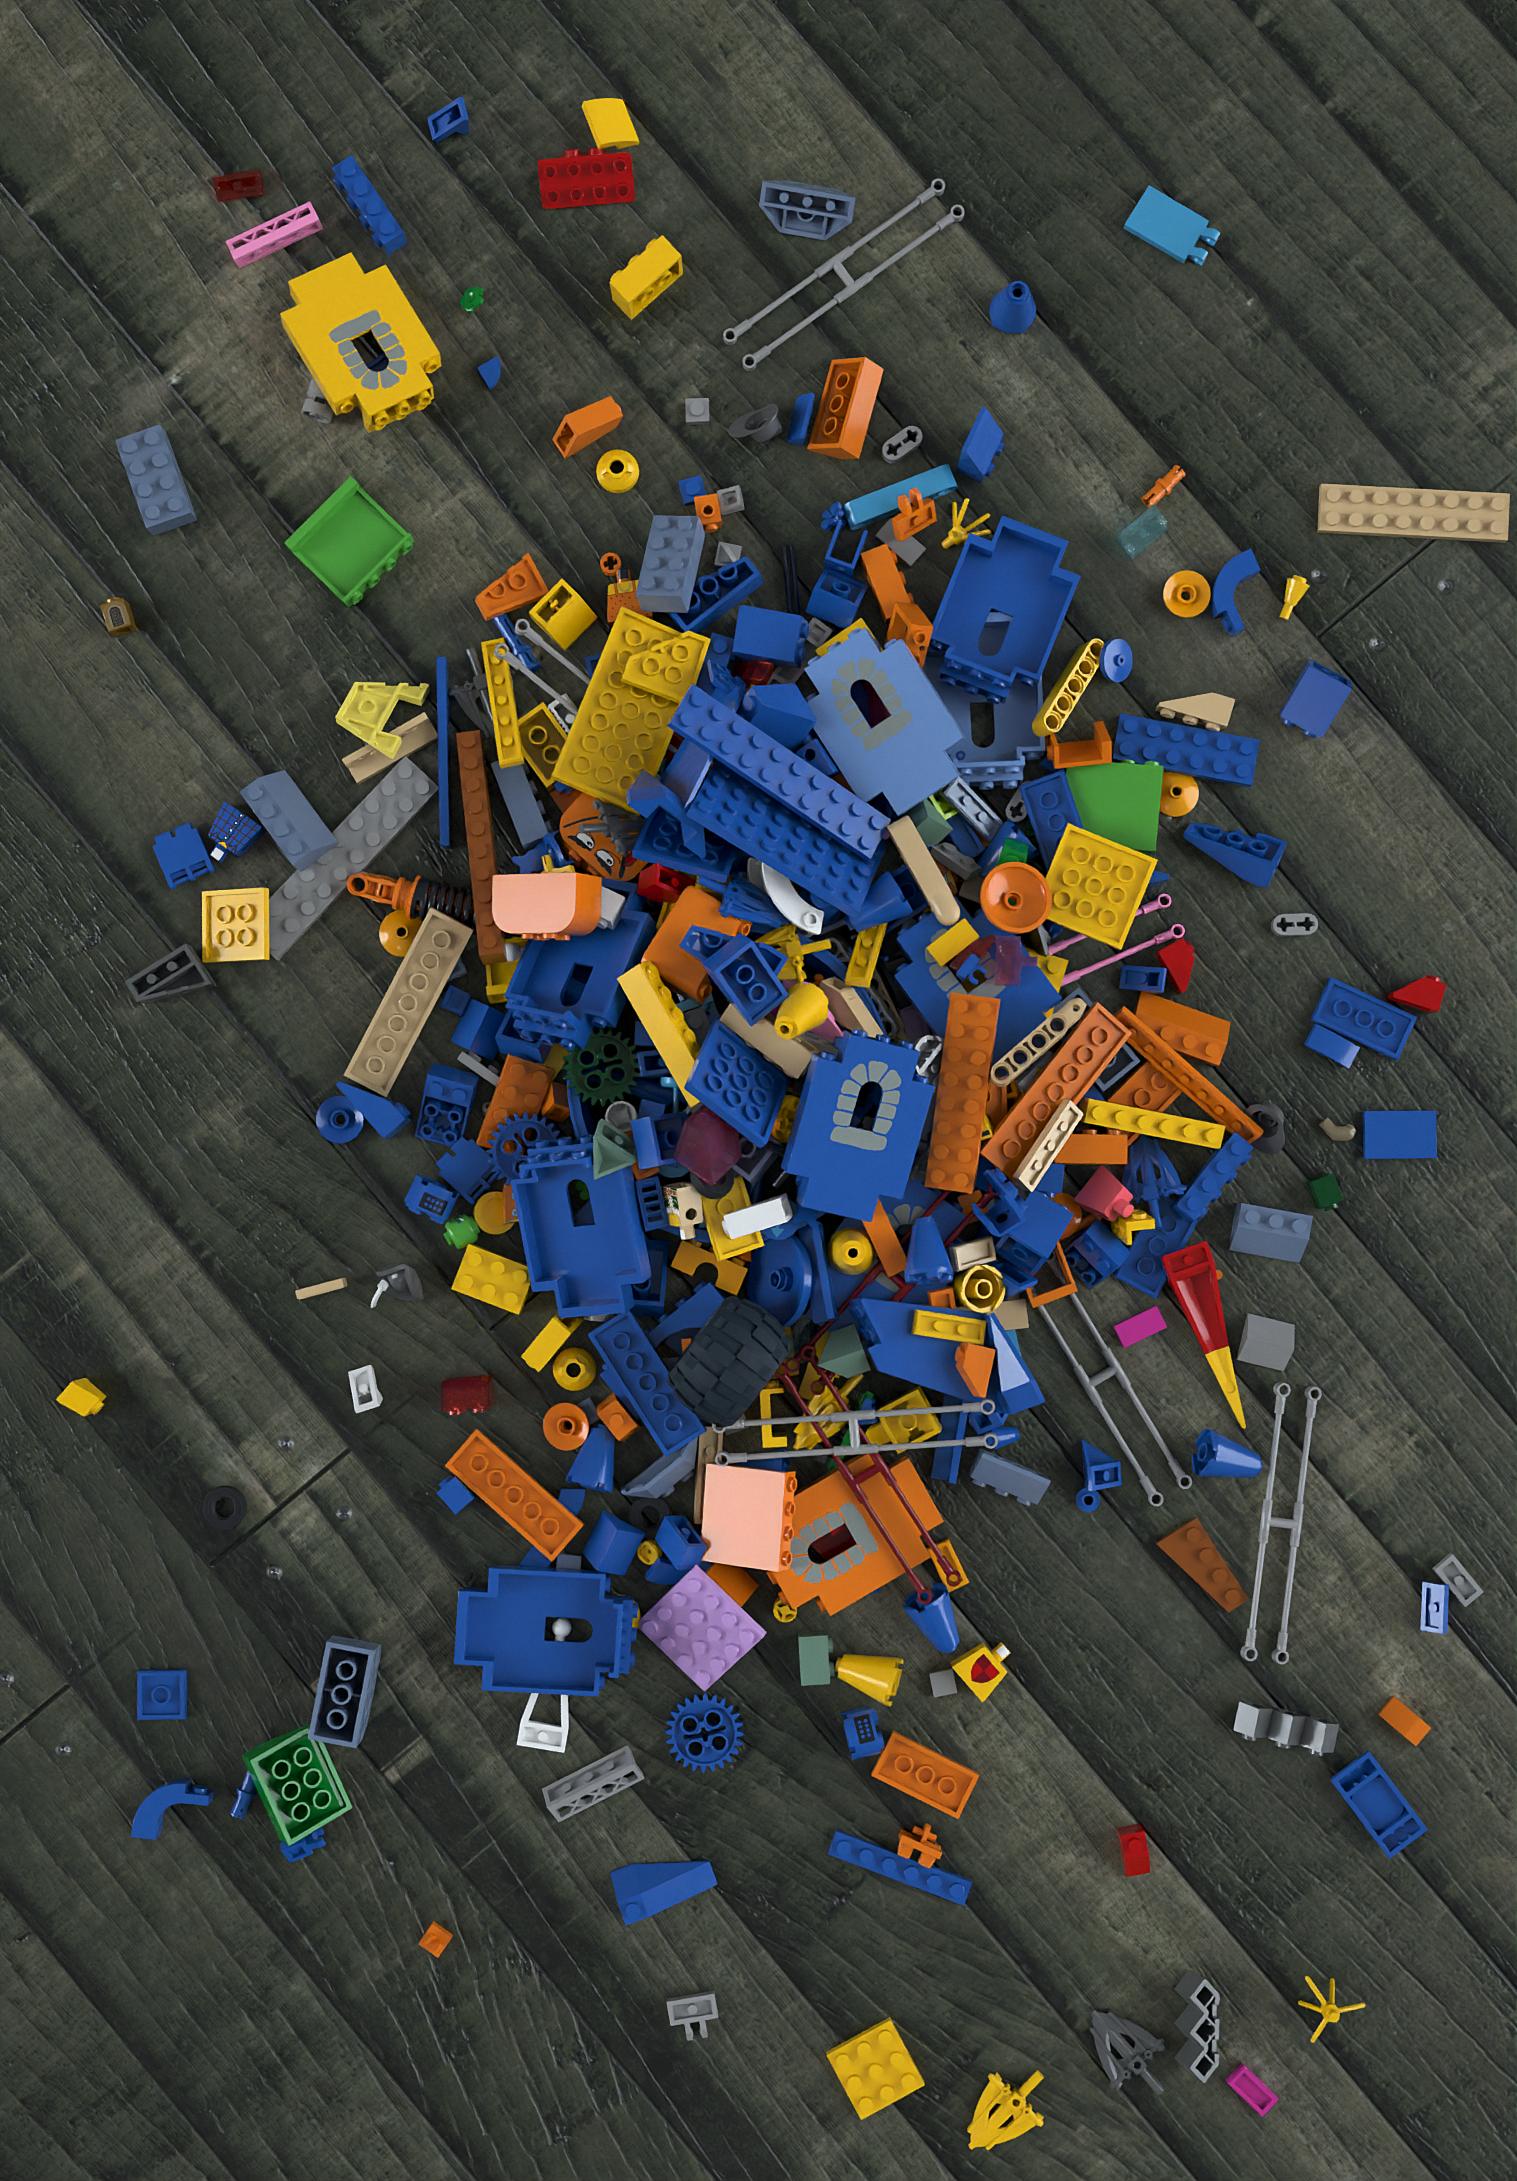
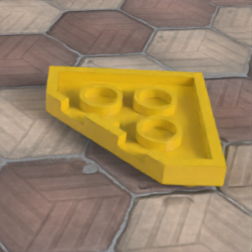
M686 631L669 641L666 640L650 647V649L644 652L636 653L628 658L621 682L680 703L689 686L692 684L696 686L711 639L691 631Z

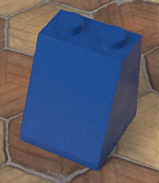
M740 605L732 652L747 665L801 669V663L805 660L806 656L804 644L805 638L809 636V624L801 615Z
M1309 658L1280 711V716L1283 717L1282 721L1291 727L1297 725L1303 728V733L1309 737L1316 738L1318 736L1323 738L1352 689L1351 680Z
M795 683L751 686L736 711V714L791 752L796 750L818 721Z
M1035 1189L1033 1192H1029L1024 1199L1029 1206L1025 1209L1026 1212L1024 1213L1026 1222L1001 1236L994 1247L997 1254L1032 1276L1036 1274L1049 1258L1074 1215L1065 1206L1055 1203L1046 1194Z

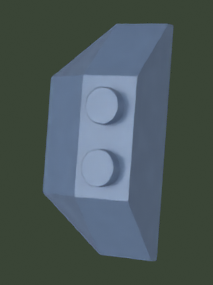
M789 180L762 181L759 207L781 233L827 240L852 222L856 197L835 188Z
M698 1437L667 1457L663 1454L623 1486L620 1492L623 1495L658 1498L661 1495L664 1498L675 1490L673 1486L679 1480L685 1482L694 1474L692 1470L695 1468Z

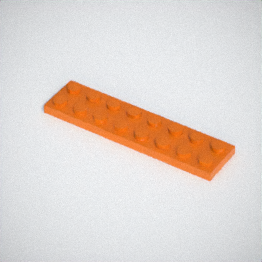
M951 992L924 1187L974 1194L1001 999Z
M1094 1002L995 1128L993 1137L988 1138L980 1147V1155L992 1166L999 1168L1007 1179L1016 1183L1017 1181L1012 1176L1063 1099L1071 1100L1077 1105L1131 1036L1132 1032L1100 1003Z

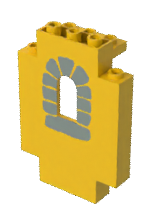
M351 252L288 281L291 296L297 306L280 313L283 328L336 416L341 413H348L358 406L362 412L364 426L368 433L374 430H381L387 424L395 420H402L408 414L416 410H423L431 404V400L434 399L433 385L426 373H432L441 366L440 352L386 265L364 274ZM371 331L389 360L387 368L379 372L369 370L351 340Z

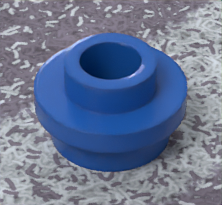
M1086 1488L1078 1491L1076 1504L1082 1511L1091 1512L1099 1506L1100 1497L1096 1491H1088ZM1086 1496L1092 1497V1502L1090 1504L1084 1503V1498Z

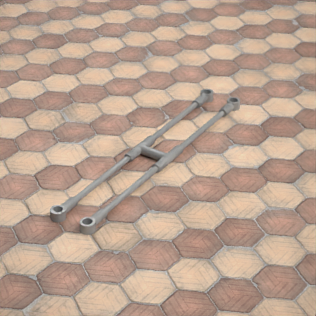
M942 179L933 180L931 187L917 196L916 200L852 246H847L826 261L819 268L815 269L813 274L752 318L746 319L733 329H726L723 333L724 342L727 345L735 344L737 337L751 328L752 324L818 277L821 278L832 269L835 270L846 285V288L836 294L834 299L770 345H765L753 355H745L742 360L743 368L747 371L754 370L759 361L768 356L774 348L837 303L840 304L872 281L874 276L938 230L941 231L951 223L961 221L965 213L964 208L961 205H954L950 213L936 222L934 227L856 281L852 279L841 264L853 255L855 250L916 206L922 205L933 196L942 195L945 190L944 181ZM940 185L942 189L936 190L934 186ZM959 211L961 212V215L956 216L953 214V212ZM733 334L734 338L729 340L726 336ZM747 360H752L754 363L753 365L748 366L745 364V362Z
M519 619L516 622L515 632L518 635H525L537 646L540 645L589 685L591 679L543 641L544 639L530 628L527 620ZM518 625H525L526 630H520ZM500 643L496 645L494 655L497 659L505 660L516 670L523 672L573 714H577L578 709L527 669L523 662L509 652V647L506 644ZM501 648L504 649L506 653L501 655L498 653L497 650ZM669 743L667 749L676 754L678 749ZM657 774L655 778L660 780L661 776Z
M1052 1251V1258L1045 1262L1049 1264L1056 1278H1059L1062 1284H1066L1055 1253ZM1032 1286L1031 1290L1033 1295H1037L1035 1292V1287ZM1072 1293L1069 1296L1102 1349L1101 1353L1109 1364L1108 1368L1091 1378L1086 1375L1081 1364L1079 1365L1045 1307L1043 1305L1038 1306L1039 1311L1074 1367L1073 1371L1094 1406L1098 1407L1140 1477L1139 1481L1148 1494L1149 1503L1153 1506H1160L1163 1503V1495L1156 1491L1148 1476H1145L1104 1408L1102 1399L1095 1389L1096 1385L1113 1375L1119 1380L1122 1388L1126 1389L1168 1459V1464L1177 1478V1485L1182 1489L1190 1488L1192 1485L1191 1477L1185 1474L1177 1459L1173 1458L1131 1388L1129 1379L1111 1349L1107 1348L1076 1294ZM1187 1477L1188 1483L1182 1486L1180 1483L1181 1479ZM1153 1495H1159L1160 1499L1158 1502H1152Z
M1278 1382L1273 1388L1276 1394L1274 1411L1276 1416L1266 1496L1263 1499L1258 1538L1260 1544L1249 1628H1247L1245 1646L1241 1648L1240 1653L1247 1661H1254L1258 1655L1255 1649L1257 1632L1255 1626L1265 1546L1268 1543L1270 1526L1291 1529L1289 1544L1291 1550L1281 1630L1278 1632L1277 1647L1272 1652V1659L1282 1665L1289 1660V1654L1286 1652L1287 1624L1296 1551L1300 1542L1304 1510L1303 1495L1313 1418H1315L1317 1401L1321 1398L1322 1392L1315 1386L1307 1387L1304 1392L1307 1398L1305 1415L1307 1421L1297 1502L1294 1503L1293 1519L1271 1517L1273 1504L1271 1498L1282 1414H1284L1286 1397L1291 1391L1288 1384ZM1281 1386H1284V1392L1281 1394L1279 1389ZM1312 1390H1315L1314 1397H1311ZM1251 1649L1252 1653L1247 1657L1246 1653ZM1283 1653L1282 1659L1278 1660V1655Z
M986 1398L982 1402L963 1403V1405L885 1411L859 1410L831 1412L828 1415L757 1420L738 1419L735 1424L723 1429H718L715 1424H712L714 1432L723 1433L727 1429H741L744 1426L829 1420L831 1422L849 1421L851 1444L834 1446V1448L756 1454H747L746 1452L729 1454L726 1451H720L715 1457V1462L718 1466L725 1467L728 1463L747 1462V1460L830 1454H834V1456L878 1453V1451L946 1446H985L992 1449L998 1444V1437L993 1432L986 1433L984 1436L966 1437V1439L887 1445H878L877 1443L860 1444L858 1420L963 1411V1413L983 1412L984 1414H991L995 1410V1403L992 1399ZM987 1402L991 1403L992 1409L985 1410L983 1405ZM988 1437H993L995 1439V1442L993 1444H988L986 1442V1439ZM719 1456H726L727 1461L724 1463L720 1462Z

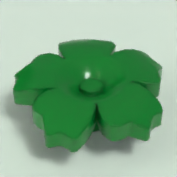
M479 286L468 288L464 292L465 295L461 297L460 307L468 314L473 313L474 306L477 308L479 305H483L484 299L481 296L484 289Z

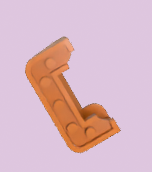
M691 885L682 892L646 949L641 963L651 961L658 969L659 977L664 986L702 1005L712 992L711 981L708 978L709 974L701 962L679 947L681 941L691 925L735 937L739 933L747 936L752 923L729 915L722 917L721 912L718 911L723 905L721 904L722 902Z

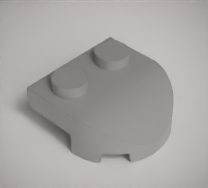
M925 1035L919 1037L913 1045L915 1049L920 1051L914 1074L929 1078L928 1082L936 1086L939 1082L944 1039L940 1036Z

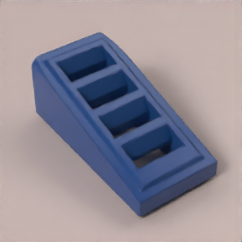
M659 1177L634 1182L645 1232L668 1227L669 1222ZM654 1186L653 1191L642 1193L643 1188ZM653 1196L657 1198V1200L644 1203V1198ZM659 1206V1210L646 1212V1208ZM661 1215L662 1220L648 1221V1218Z

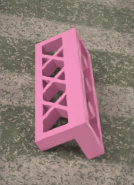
M309 201L227 240L226 243L238 268H242L322 230L323 227ZM308 210L310 211V214L299 218L300 214ZM283 222L289 223L285 226L278 228L279 224ZM262 232L268 233V234H266V235H263V236L257 238L258 234H260V233H262ZM241 242L247 243L236 249L234 248V245Z

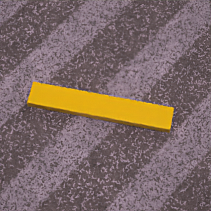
M504 637L481 642L501 769L525 764L510 665L505 660L497 659L494 655L496 645L500 643L506 644ZM500 648L497 650L501 655L506 653L504 649Z

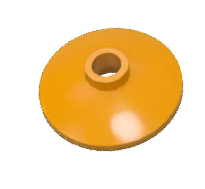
M1185 570L1175 573L1167 580L1163 589V599L1166 607L1179 617L1190 618L1199 615L1205 610L1210 601L1211 592L1208 582L1202 575L1194 571ZM1187 593L1189 595V599L1184 600L1181 597V594Z
M1163 772L1160 812L1171 817L1187 814L1194 808L1198 800L1199 790L1196 781L1192 776ZM1173 788L1180 790L1179 796L1173 794Z
M397 910L384 918L380 926L379 937L383 947L389 953L398 957L406 956L423 923L419 920V916L416 919L409 920L406 917V910ZM400 928L406 930V934L402 937L398 936Z

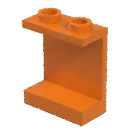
M1103 721L1094 722V740L1057 743L1054 733L1045 737L1047 759L1052 760L1054 769L1112 763V741Z

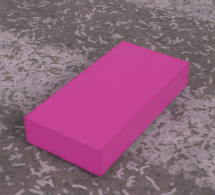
M1155 1305L1114 1325L1113 1328L1123 1348H1126L1167 1328L1158 1307Z
M1243 2063L1226 2079V2082L1262 2117L1279 2100Z

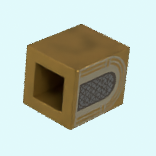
M114 597L108 599L107 603L100 605L108 632L114 637L137 631L130 605L125 599Z

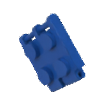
M189 822L174 828L175 837H173L171 831L154 837L156 845L153 846V849L171 890L176 889L177 885L186 881H195L196 877L207 872H216L199 829H193Z
M461 1136L451 1147L456 1155L453 1157L449 1152H446L436 1165L441 1169L439 1174L474 1206L475 1200L485 1189L489 1190L492 1187L490 1184L498 1177L500 1172L499 1170L496 1171L486 1181L485 1179L492 1173V1168L496 1166L495 1163L487 1162L492 1157L480 1145H477L472 1138L467 1141ZM482 1184L483 1186L471 1197L470 1195Z

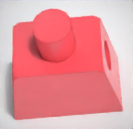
M1102 1164L1074 1198V1201L1083 1210L1110 1222L1115 1221L1119 1215L1127 1218L1134 1210L1133 1205L1129 1203L1133 1195Z

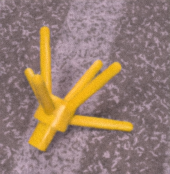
M966 498L964 500L958 518L956 502H952L953 528L948 532L949 536L941 542L942 546L947 550L953 544H965L969 535L967 532L989 518L990 514H985L963 528L960 524L969 499ZM990 529L972 532V534L977 536L991 533Z
M1305 1976V1980L1322 2005L1319 2007L1299 2000L1298 2004L1320 2012L1324 2017L1310 2039L1311 2043H1314L1327 2022L1335 2023L1339 2020L1340 2013L1364 2008L1365 2003L1338 2008L1335 2005V1980L1333 1978L1330 1979L1329 2001H1326L1310 1977Z

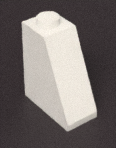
M784 1193L729 1212L723 1216L722 1226L725 1234H729L730 1238L734 1239L788 1222L793 1217L787 1194Z

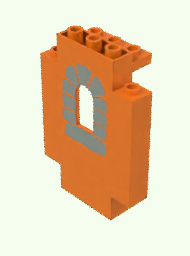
M859 1454L847 1461L846 1464L855 1476L872 1466L874 1462L869 1454ZM904 1456L888 1465V1468L897 1480V1485L925 1529L929 1531L944 1522L910 1459ZM835 1468L794 1492L795 1514L792 1517L794 1536L790 1546L792 1562L788 1570L780 1572L767 1571L766 1573L773 1585L778 1583L782 1591L778 1594L785 1606L790 1604L794 1610L818 1596L819 1598L815 1601L821 1612L827 1611L832 1616L906 1571L864 1505L860 1504L838 1468ZM879 1472L859 1484L868 1497L867 1501L910 1568L912 1569L931 1558L919 1537L922 1535L920 1530L882 1474ZM845 1523L856 1544L824 1563L817 1564L812 1562L808 1557L810 1544Z

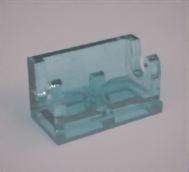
M1152 505L1120 532L1115 542L1132 560L1167 531L1166 525L1168 522L1157 510V507Z

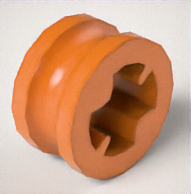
M606 553L602 556L600 560L602 572L607 576H615L616 571L622 569L620 557L615 553ZM609 559H613L614 563L617 561L613 570H609L608 566L604 567V565L608 564Z

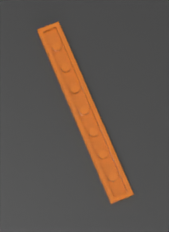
M1125 1006L1113 1014L1119 1022L1132 1032L1127 1042L1214 1120L1224 1125L1230 1134L1236 1132L1249 1144L1262 1136L1264 1130Z

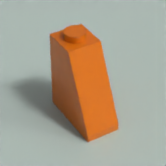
M609 396L565 415L552 439L564 459L615 429L623 417L621 408Z

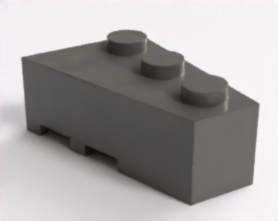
M186 943L125 981L136 1001L143 1004L217 986L193 946Z

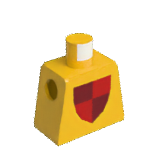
M1002 1642L992 1651L984 1643H981L953 1660L950 1664L981 1702H984L1006 1675L1007 1670L1001 1664V1661L1011 1653Z

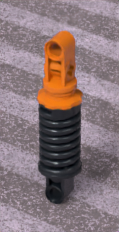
M360 871L350 876L347 880V889L351 894L379 903L391 904L392 909L406 910V917L409 920L416 919L419 916V920L423 922L428 911L433 907L473 928L472 934L477 935L472 890L469 891L468 895L465 888L460 889L458 893L457 886H452L450 889L448 884H443L441 887L440 882L431 883L430 879L422 878L420 875L415 878L414 882L407 881L404 877L396 880L388 876ZM357 877L363 879L365 883L364 889L356 886L355 880ZM504 932V934L515 936L518 938L522 937V935Z

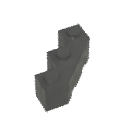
M1239 1702L1233 1730L1242 1733V1738L1256 1741L1257 1738H1269L1276 1741L1275 1745L1279 1747L1290 1748V1745H1301L1309 1748V1753L1323 1756V1753L1334 1752L1339 1724L1318 1716L1300 1715L1296 1711L1278 1707L1275 1709L1267 1708L1260 1703Z
M1188 1970L1174 1988L1189 2004L1174 2023L1188 2038L1174 2059L1188 2074L1205 2083L1219 2065V2053L1216 2052V2040H1219V2018L1217 2017L1219 1993L1205 1978Z

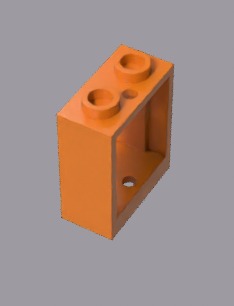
M895 601L884 645L894 638L897 641L899 639L904 640L920 667L923 668L933 625L918 604Z
M1059 1241L1053 1251L1066 1284L1037 1295H1033L1031 1287L1026 1289L1024 1292L1031 1308L1078 1292Z

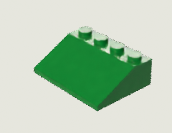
M310 1724L266 1741L242 1755L279 1839L288 1846L353 1808L324 1743L308 1739Z

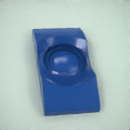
M1369 1750L1330 1778L1343 1799L1389 1859L1428 1830Z

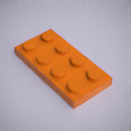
M508 1053L478 1135L477 1145L493 1149V1146L489 1145L487 1141L495 1140L491 1132L500 1131L497 1127L498 1123L506 1126L504 1120L506 1117L513 1122V1115L516 1113L520 1119H522L524 1112H527L529 1119L535 1113L538 1116L554 1069ZM528 1128L524 1132V1137L527 1141H529L532 1129ZM514 1133V1137L518 1140V1142L521 1144L523 1150L520 1152L523 1156L526 1148L522 1145L519 1135L517 1133ZM505 1141L503 1149L506 1153L512 1154L515 1150V1145L512 1141Z
M1146 1059L1105 1101L1163 1112L1183 1091ZM1103 1126L1106 1130H1120ZM1121 1130V1135H1128L1127 1147L1140 1135V1133Z
M893 1730L871 1773L873 1777L959 1819L980 1776L979 1773Z

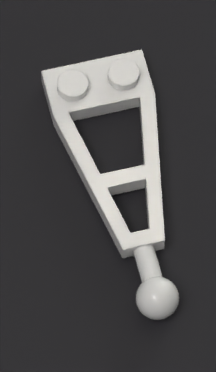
M558 1618L553 1622L552 1630L555 1634V1641H564L565 1636L571 1631V1623L566 1618ZM531 1693L521 1719L517 1745L564 1753L569 1729L568 1695H561V1725L529 1720L539 1694Z

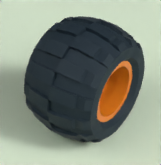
M736 1296L726 1297L667 1375V1384L674 1389L673 1394L683 1406L699 1418L712 1424L718 1422L724 1428L732 1426L748 1409L779 1368L791 1349V1338L784 1334L785 1329L779 1321L760 1305L747 1299L740 1300Z

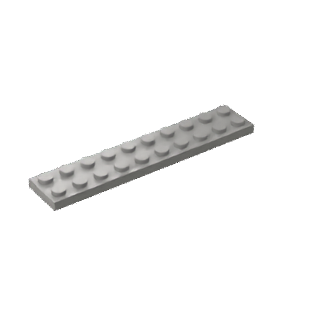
M406 756L332 832L338 844L303 871L297 869L269 899V953L276 960L279 961L347 889L349 877L357 872L364 871L439 792V787Z

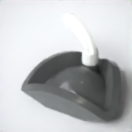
M398 1262L375 1270L380 1283L377 1285L378 1290L372 1299L371 1308L376 1307L377 1300L382 1291H387L393 1297L404 1301L424 1300L422 1284L415 1269L403 1262Z

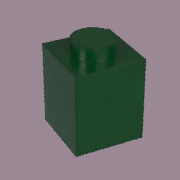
M1328 1173L1306 1182L1316 1209L1324 1208L1325 1211H1329L1339 1207L1337 1203L1344 1200L1333 1173Z

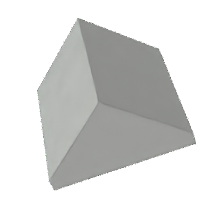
M1247 1313L1236 1360L1284 1371L1294 1351L1295 1325Z

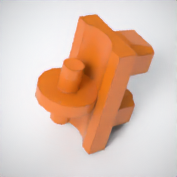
M926 1823L923 1829L914 1826L912 1833L901 1829L898 1835V1855L910 1859L915 1848L921 1851L918 1863L927 1868H931L936 1858L940 1860L942 1851H940L941 1846L932 1843L936 1841L937 1835L930 1833L931 1825Z

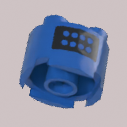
M416 1174L404 1201L410 1211L419 1215L425 1212L430 1216L431 1220L443 1224L445 1220H448L459 1193L454 1189L452 1192L446 1190V1185L426 1176L421 1178L419 1174Z
M867 1705L841 1712L842 1718L847 1717V1719L843 1720V1726L850 1752L855 1751V1753L851 1754L852 1760L880 1754V1750L884 1749V1741L881 1731L876 1732L875 1725H878V1717L875 1707L870 1708Z

